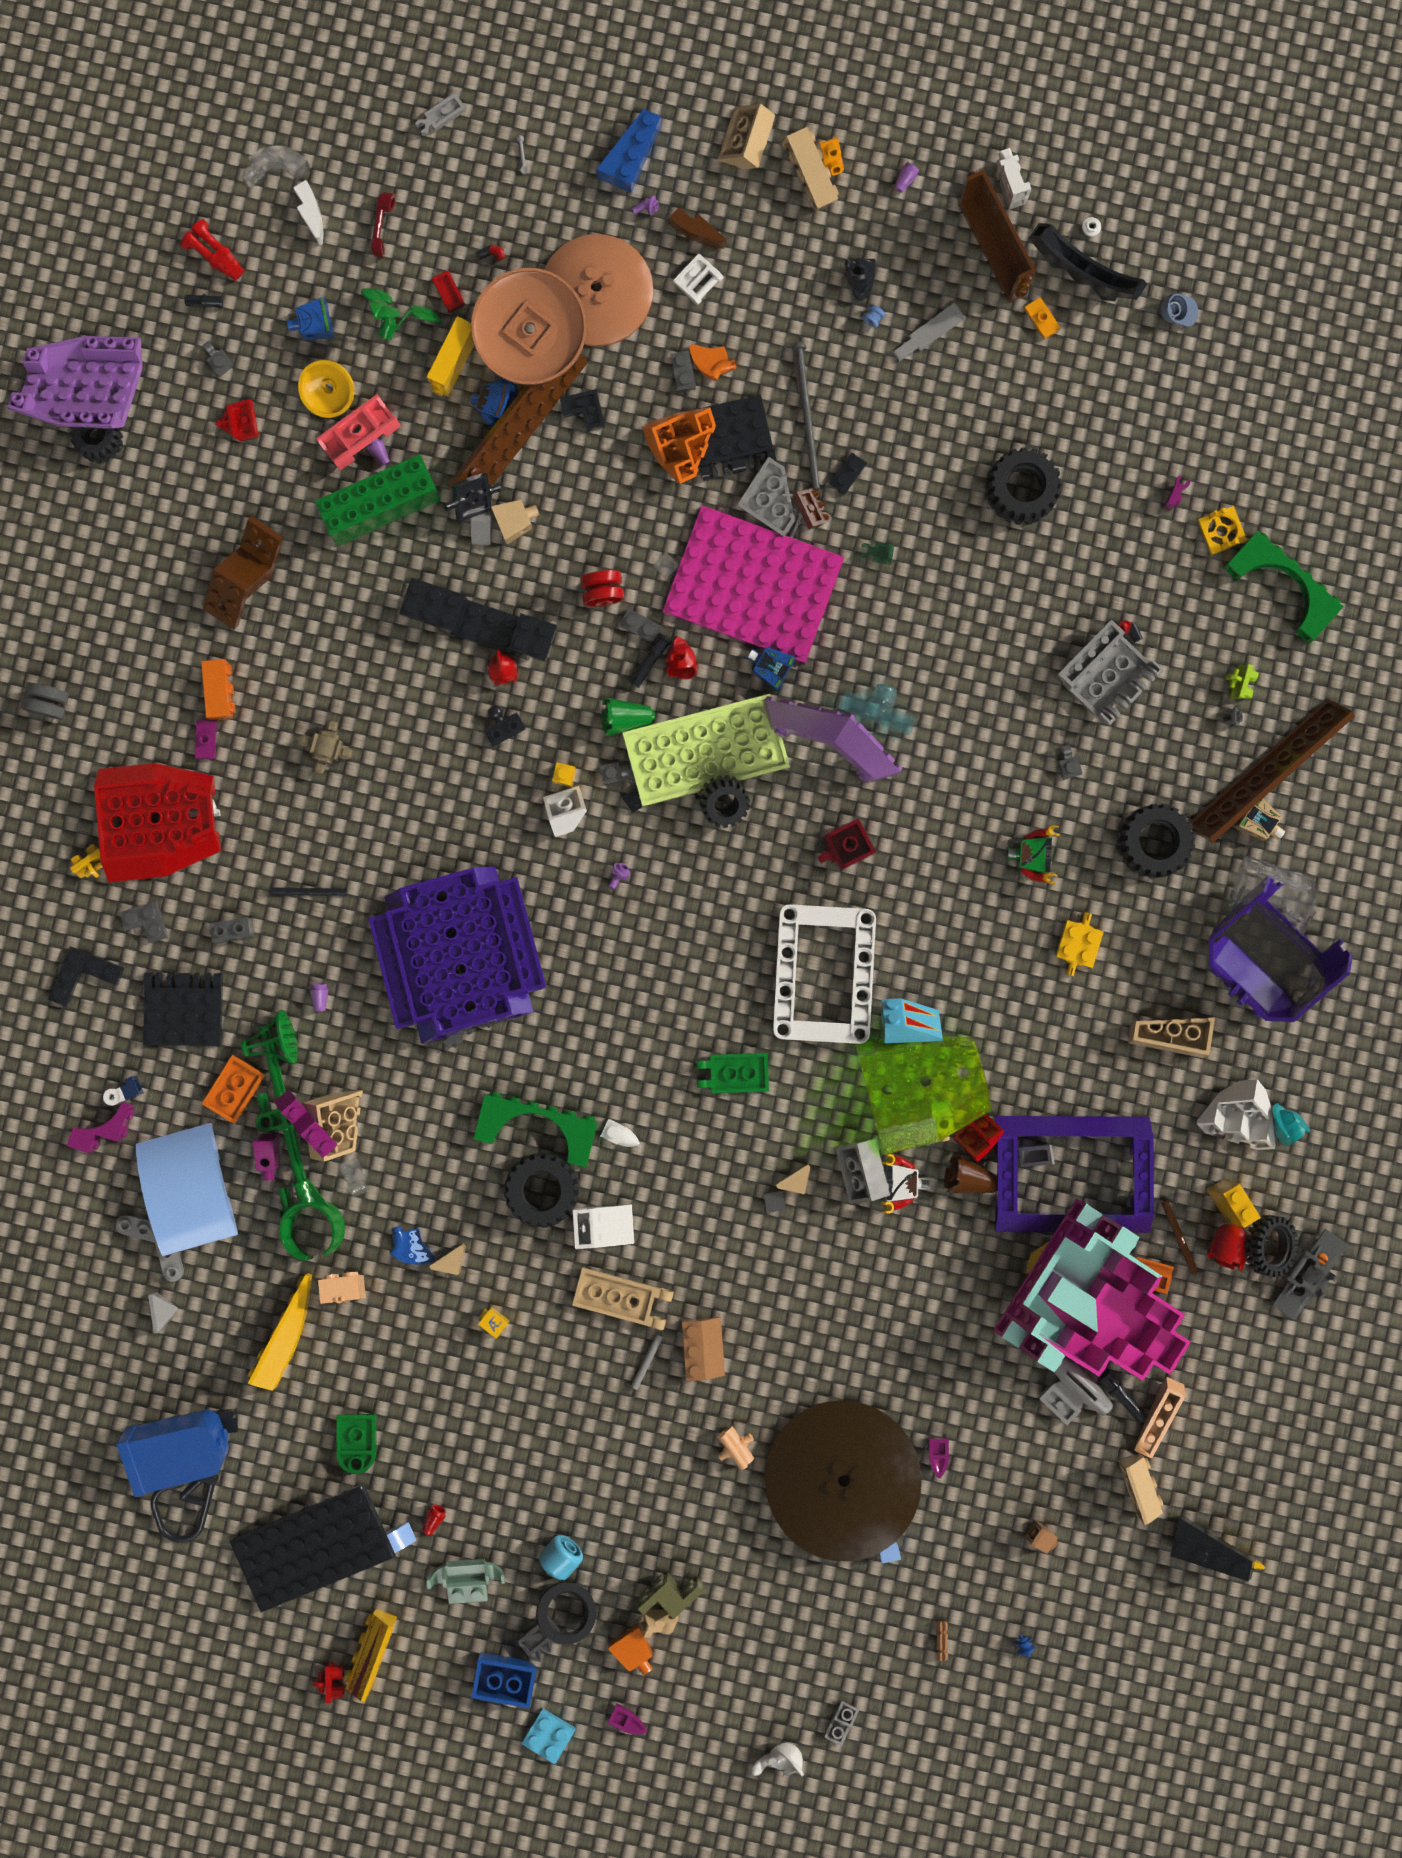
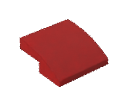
M981 1108L967 1118L966 1122L968 1125L953 1136L954 1140L977 1162L994 1147L1004 1133V1130Z

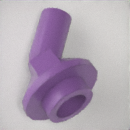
M653 195L649 199L645 198L644 201L634 206L632 210L636 215L646 208L648 213L653 215L658 210L659 201Z
M614 864L611 871L614 876L608 887L615 890L620 879L626 880L630 876L629 867L626 864Z

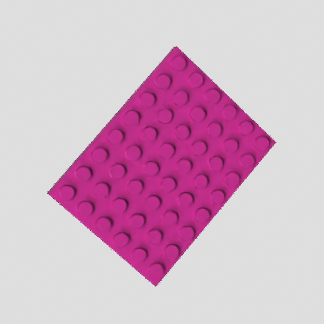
M702 505L663 608V613L764 650L766 647L791 655L795 657V661L805 664L844 557L794 538L784 537L772 530Z

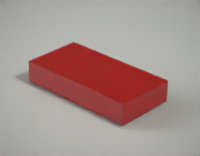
M449 270L431 278L448 313L465 306V302Z

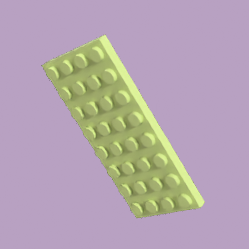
M770 694L623 732L642 807L700 792L701 789H705L704 784L706 782L710 783L709 779L714 778L715 780L718 775H721L722 778L725 775H729L731 779L735 777L739 782L790 768L783 739L774 733L775 730L771 729L763 705L765 698L770 696Z

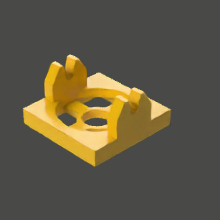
M1234 506L1227 509L1221 508L1197 520L1210 555L1247 542ZM1220 517L1229 518L1234 524L1227 526L1221 522ZM1214 519L1216 527L1214 531L1208 533L1209 524ZM1219 526L1226 528L1227 533L1225 536L1217 534L1216 530ZM1236 529L1235 538L1229 542L1227 537L1229 532ZM1217 537L1222 540L1223 544H1217L1211 538Z

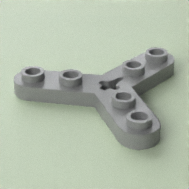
M124 1215L117 1220L116 1228L119 1233L155 1243L162 1272L167 1281L175 1282L183 1277L184 1268L180 1252L162 1256L150 1220L132 1215Z

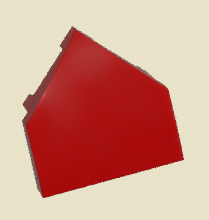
M247 399L232 403V405L227 404L225 413L220 420H217L215 425L240 441L258 438L259 433L253 401Z

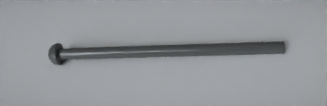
M798 341L792 346L798 392L801 393L812 489L819 490L820 485L803 353L806 345Z

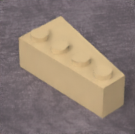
M805 127L788 135L781 144L784 149H789L788 158L791 164L797 166V176L801 183L805 182L804 190L814 211H817L836 202L839 193L837 187L832 185L830 181L831 174L828 167H824L821 150L816 148L814 133L812 130L809 131L808 127Z
M1215 1018L1136 1021L1130 1026L1128 1043L1205 1058L1210 1054Z

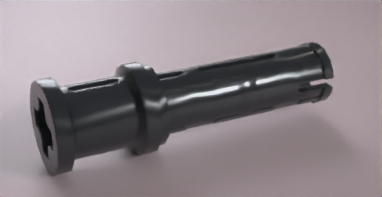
M661 633L657 634L658 637L653 645L648 647L649 653L629 680L637 688H640V685L658 658L661 659L664 656L663 652L672 643L670 639Z
M1110 1369L1102 1373L1097 1381L1106 1387L1109 1391L1108 1394L1112 1397L1115 1396L1137 1423L1144 1421L1147 1414L1123 1389V1383L1116 1380Z

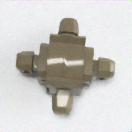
M334 721L327 723L325 728L327 731L320 730L319 734L314 733L312 739L310 736L303 735L299 740L301 746L309 747L308 752L313 754L312 758L314 760H317V763L315 762L314 772L319 774L325 772L326 763L332 764L333 760L338 762L340 756L343 759H351L353 751L350 748H342L343 742L335 734L338 729V723Z

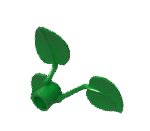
M362 288L361 290L362 295L370 300L369 307L375 320L382 318L378 335L383 339L392 340L395 329L399 330L401 324L410 314L421 320L442 323L437 314L429 308L411 305V310H408L396 324L394 318L399 317L400 312L397 308L387 305V303H392L393 301L387 292L376 288Z

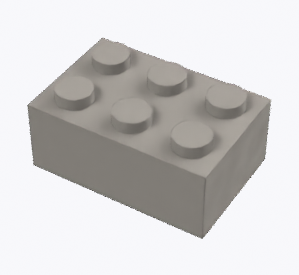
M876 1138L835 1147L850 1204L869 1202L890 1196L889 1185L886 1181Z

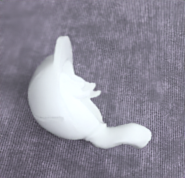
M780 1743L772 1748L770 1754L761 1757L751 1770V1774L757 1776L768 1765H772L778 1770H785L783 1776L785 1774L788 1776L795 1772L800 1776H804L802 1772V1754L795 1745Z

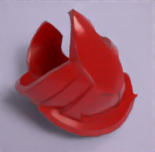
M676 636L671 643L673 646L666 655V674L668 677L676 676L682 680L694 678L697 675L696 656L687 642Z
M497 650L496 655L488 662L487 672L491 681L496 686L501 684L505 686L510 681L516 682L519 667L513 657Z

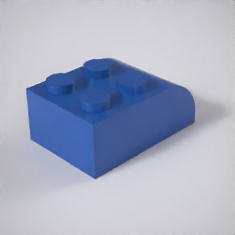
M481 1652L478 1658L471 1698L530 1709L537 1666L526 1660Z

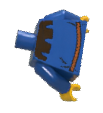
M499 378L490 384H484L480 394L473 393L471 403L477 405L476 410L481 413V418L489 427L493 428L517 397L518 392H521V387L525 385Z

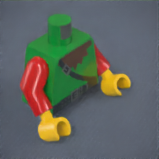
M1051 825L1049 828L1037 829L1026 834L1023 840L1019 841L1018 848L1007 849V859L1017 860V868L1021 869L1022 874L1030 880L1055 885V882L1050 881L1052 876L1058 877L1055 873L1050 872L1052 837L1060 836V834H1054L1053 830L1054 828H1059V826Z

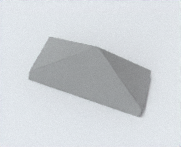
M157 1292L148 1295L154 1334L163 1331L179 1309Z

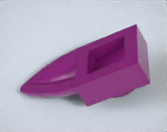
M928 1437L930 1465L935 1475L941 1478L948 1466L949 1438Z
M616 1703L608 1719V1724L629 1734L647 1733L644 1723L639 1717L634 1715L633 1711Z

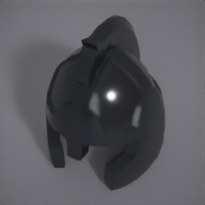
M856 258L854 263L849 259H845L846 280L853 288L852 293L856 298L855 300H864L869 296L876 275V260Z

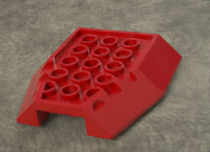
M157 763L98 769L94 792L100 858L109 883L166 877L221 852L220 834L215 830L212 798V795H216L214 776ZM192 809H197L199 813L195 819L189 817V812ZM154 813H159L160 820L157 823L151 821V816ZM116 817L122 819L120 827L113 825V820Z

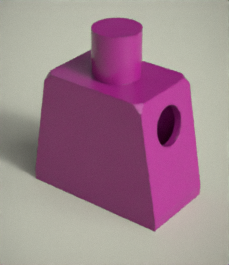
M280 1133L260 1134L253 1141L256 1171H262L263 1180H274V1170L280 1166Z

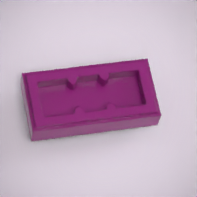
M197 720L196 759L216 760L217 721Z

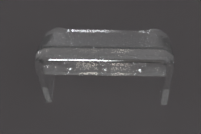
M1249 856L1244 857L1230 892V909L1234 910L1237 902L1239 903L1269 875L1275 880L1274 883L1277 884L1280 881L1284 885L1268 901L1274 906L1285 909L1287 919L1291 922H1298L1299 934L1303 935L1316 913L1315 882L1309 877Z

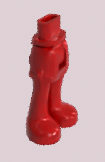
M204 219L199 220L192 226V232L202 238L216 252L213 254L190 231L184 235L180 246L184 250H196L210 263L212 269H217L225 274L227 278L231 277L234 281H237L245 270L240 266V262L231 254L230 249L223 246L208 231L209 224Z

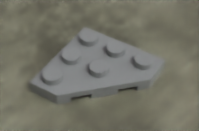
M768 457L737 506L784 537L795 522L785 467Z

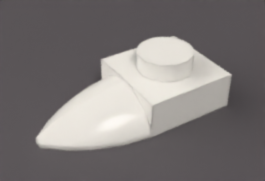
M608 1119L601 1137L626 1147L640 1144L636 1135L630 1129Z

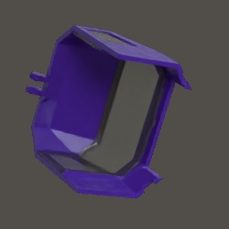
M1268 875L1213 929L1209 939V967L1213 975L1225 981L1224 984L1229 989L1228 995L1232 997L1237 993L1239 995L1237 1003L1239 1005L1243 1003L1248 1004L1253 1008L1252 1011L1258 1018L1262 1017L1265 1021L1295 1022L1350 974L1353 956L1349 950H1343L1341 947L1343 941L1340 937L1324 952H1321L1268 901L1284 885L1280 881L1277 884L1274 883L1275 880Z

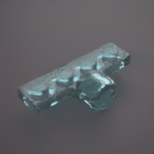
M884 684L876 686L870 699L845 691L839 709L909 736L917 720V717L893 708L898 694L897 690Z

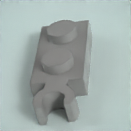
M453 93L425 112L424 116L426 119L417 120L415 123L416 128L425 126L421 130L422 136H426L432 127L436 132L464 113L466 107L456 93Z

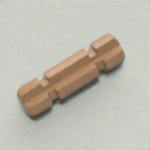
M937 1621V1659L939 1661H946L948 1659V1652L946 1651L948 1650V1634L946 1632L948 1631V1624L946 1621Z

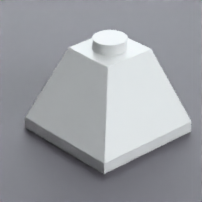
M579 786L543 797L555 837L573 832L587 812Z

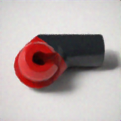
M489 245L477 251L480 260L490 255L495 256L497 261L505 258L504 249L499 246Z
M1122 620L1118 623V626L1125 633L1131 634L1134 643L1143 639L1136 623Z

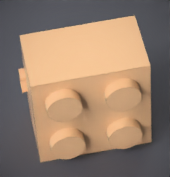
M358 1272L343 1273V1277H339V1274L324 1275L323 1280H318L320 1304L342 1303L343 1301L348 1303L350 1300L366 1298L364 1275H358Z

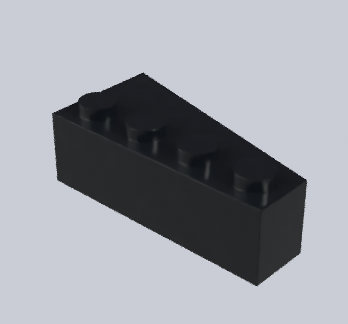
M1183 1515L1179 1518L1171 1557L1245 1581H1249L1252 1578L1255 1558L1230 1545L1199 1524L1197 1525L1186 1516Z

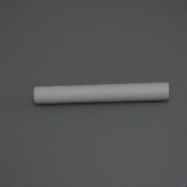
M655 1335L633 1380L632 1388L638 1390L663 1338L661 1335Z

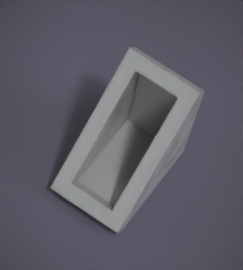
M493 510L471 518L472 545L491 546Z
M1051 1144L1018 1148L1021 1167L1055 1164Z

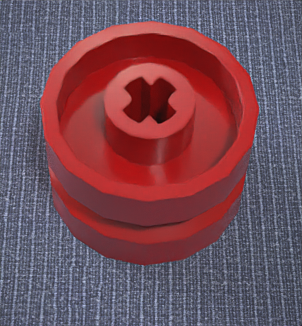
M603 570L581 576V588L586 590L582 594L583 605L587 607H601L624 601V590L618 587L622 584L621 572Z

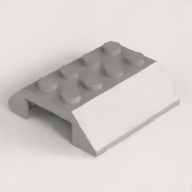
M1112 620L1058 674L1067 690L1091 714L1109 726L1116 720L1115 717L1118 718L1120 716V712L1113 705L1117 704L1126 709L1129 706L1128 703L1131 704L1142 693V690L1147 688V685L1139 678L1142 676L1148 681L1153 682L1155 677H1158L1163 672V669L1154 660L1149 662L1123 637L1125 632Z

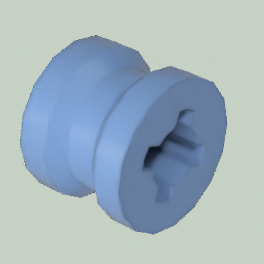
M870 304L868 312L863 314L862 320L870 327L877 328L879 321L884 319L886 314L878 306Z

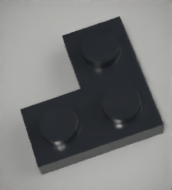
M596 389L560 397L564 418L583 414L587 432L605 428Z

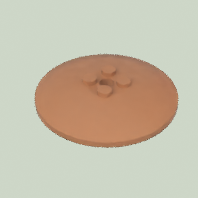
M590 234L575 238L561 246L545 266L544 270L564 279L579 296L587 322L584 344L586 346H607L626 339L642 325L650 311L653 300V282L650 270L639 252L619 238L602 234ZM594 283H599L602 288L599 291H593L591 286Z
M519 268L498 276L482 291L473 310L471 330L475 348L482 361L491 371L499 377L516 384L538 385L558 378L576 362L585 344L587 322L579 296L564 279L543 269ZM528 324L535 326V331L531 334L524 331L525 326Z

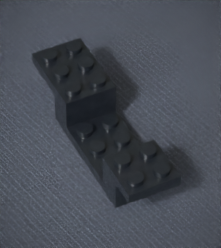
M412 577L399 612L402 616L435 626L440 632L526 660L533 658L546 662L557 629L556 624L520 613V616H516L468 600L464 594Z

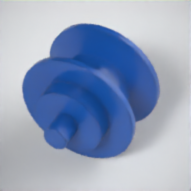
M1019 1634V1638L1016 1639L1013 1645L1019 1647L1018 1655H1026L1028 1658L1035 1649V1645H1030L1029 1643L1032 1637Z

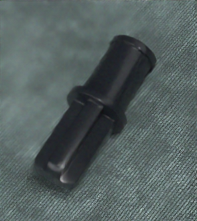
M204 293L203 295H185L184 303L185 306L203 307V309H206V307L223 308V296H209Z

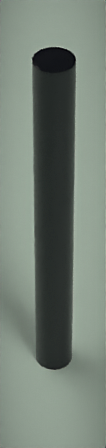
M270 887V895L347 896L348 894L347 888Z

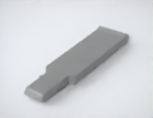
M954 302L910 334V340L904 342L893 354L900 362L907 356L912 355L917 349L921 352L965 320L966 316Z

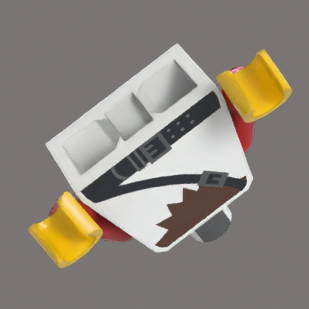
M883 1153V1155L887 1156V1161L882 1162V1164L886 1165V1181L889 1185L890 1196L885 1197V1201L889 1202L880 1203V1205H886V1210L881 1212L892 1213L894 1210L902 1209L911 1204L914 1198L918 1197V1189H929V1178H919L918 1170L915 1169L914 1164L904 1157Z

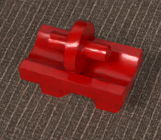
M328 1662V1666H325V1678L324 1672H318V1679L312 1681V1685L318 1687V1693H324L325 1687V1703H332L333 1699L344 1697V1685H334V1679L344 1678V1666Z

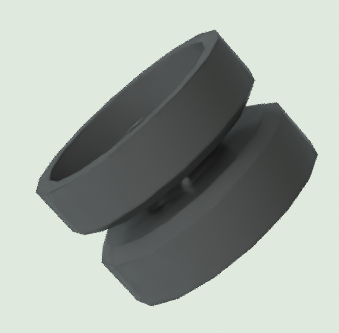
M27 682L25 693L36 699H23L20 709L37 715L63 720L65 709L54 703H68L70 694L49 685Z

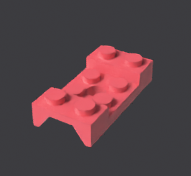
M376 394L317 437L316 440L341 471L355 461L353 455L382 434L388 437L400 428L401 425L385 406L378 394ZM356 428H361L358 433H353Z

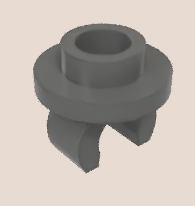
M1234 707L1232 711H1223V714H1230L1231 716L1230 720L1223 721V724H1234L1236 727L1243 721L1242 711H1239L1237 707Z

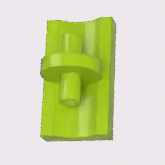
M1238 665L1237 669H1234L1233 674L1226 675V680L1230 681L1229 688H1231L1229 698H1252L1254 691L1248 687V683L1255 682L1259 674L1253 669L1254 665Z

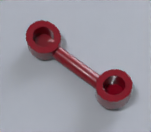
M382 192L377 199L373 237L371 240V251L376 258H385L384 242L380 238L384 212H392L395 206V193Z

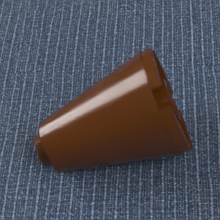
M953 1155L950 1158L949 1162L952 1164L950 1168H946L944 1175V1188L948 1189L947 1193H994L997 1190V1174L959 1155Z

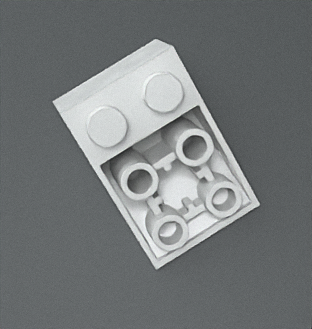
M632 1205L573 1209L575 1249L634 1244Z

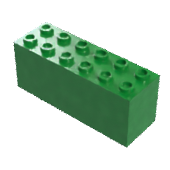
M419 454L316 500L315 503L331 538L337 546H340L441 501V498L423 458Z

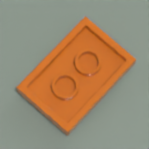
M232 1055L202 1102V1105L231 1123L236 1124L266 1074L239 1057Z

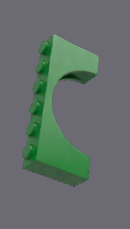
M1257 531L1223 569L1237 581L1248 572L1260 568L1277 569L1291 576L1299 585L1304 598L1303 617L1294 632L1309 644L1316 639L1344 606L1339 598L1327 592L1323 584L1313 580L1312 575L1308 571H1303L1293 558H1288L1281 547L1271 543L1265 533Z
M490 1091V1095H484L473 1140L494 1144L500 1129L512 1118L527 1113L540 1114L554 1121L563 1131L568 1144L567 1163L587 1167L598 1121H594L595 1117L584 1115L583 1118L578 1117L576 1112L565 1110L564 1113L558 1112V1108L546 1105V1108L538 1107L539 1103L528 1101L527 1104L522 1103L520 1098L509 1096L508 1099L501 1098L502 1094Z

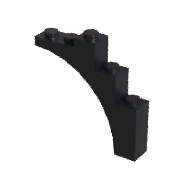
M1038 223L1028 238L1052 268L1065 269L1077 284L1090 285L1102 300L1115 301L1117 298L1137 300L1147 286L1144 279L1121 274L1085 255L1066 240L1052 224Z

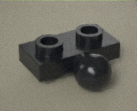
M494 705L489 708L488 716L495 720L496 724L483 731L492 747L526 730L517 712L503 719V710L500 706Z

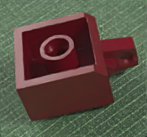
M858 818L823 837L827 844V847L824 848L826 852L819 855L818 859L821 864L828 860L831 863L836 862L839 870L842 871L874 855L876 851ZM847 840L849 841V843H854L852 849H850L849 847H845V845L847 844Z

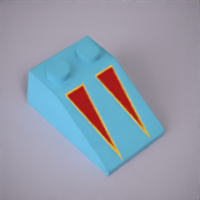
M901 998L882 999L881 1019L884 1043L943 1041L939 1010Z

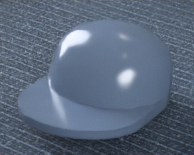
M1171 294L1165 297L1161 303V316L1168 323L1189 327L1198 318V306L1194 299L1188 296Z

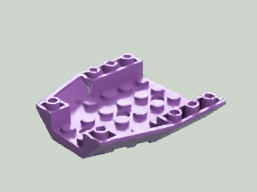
M83 336L28 348L22 362L28 373L22 392H12L7 408L55 426L87 428L124 427L143 368L141 339L138 337Z

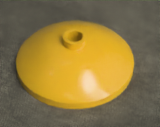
M317 360L306 366L299 377L298 391L300 398L312 413L324 418H333L343 414L351 406L354 399V384L350 374L340 364L331 360ZM328 383L332 384L333 389L328 387Z

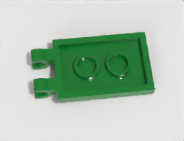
M768 1053L710 1055V1061H696V1069L710 1068V1080H697V1088H711V1093L769 1091Z

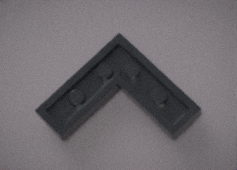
M70 946L48 1000L68 1007L82 972L118 986L125 968Z

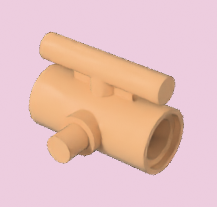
M729 1426L718 1434L717 1437L725 1447L718 1454L720 1460L723 1461L727 1457H732L739 1469L744 1470L748 1467V1464L754 1460V1456L747 1448L749 1446L748 1443L754 1440L753 1436L749 1433L745 1437H740L733 1426Z

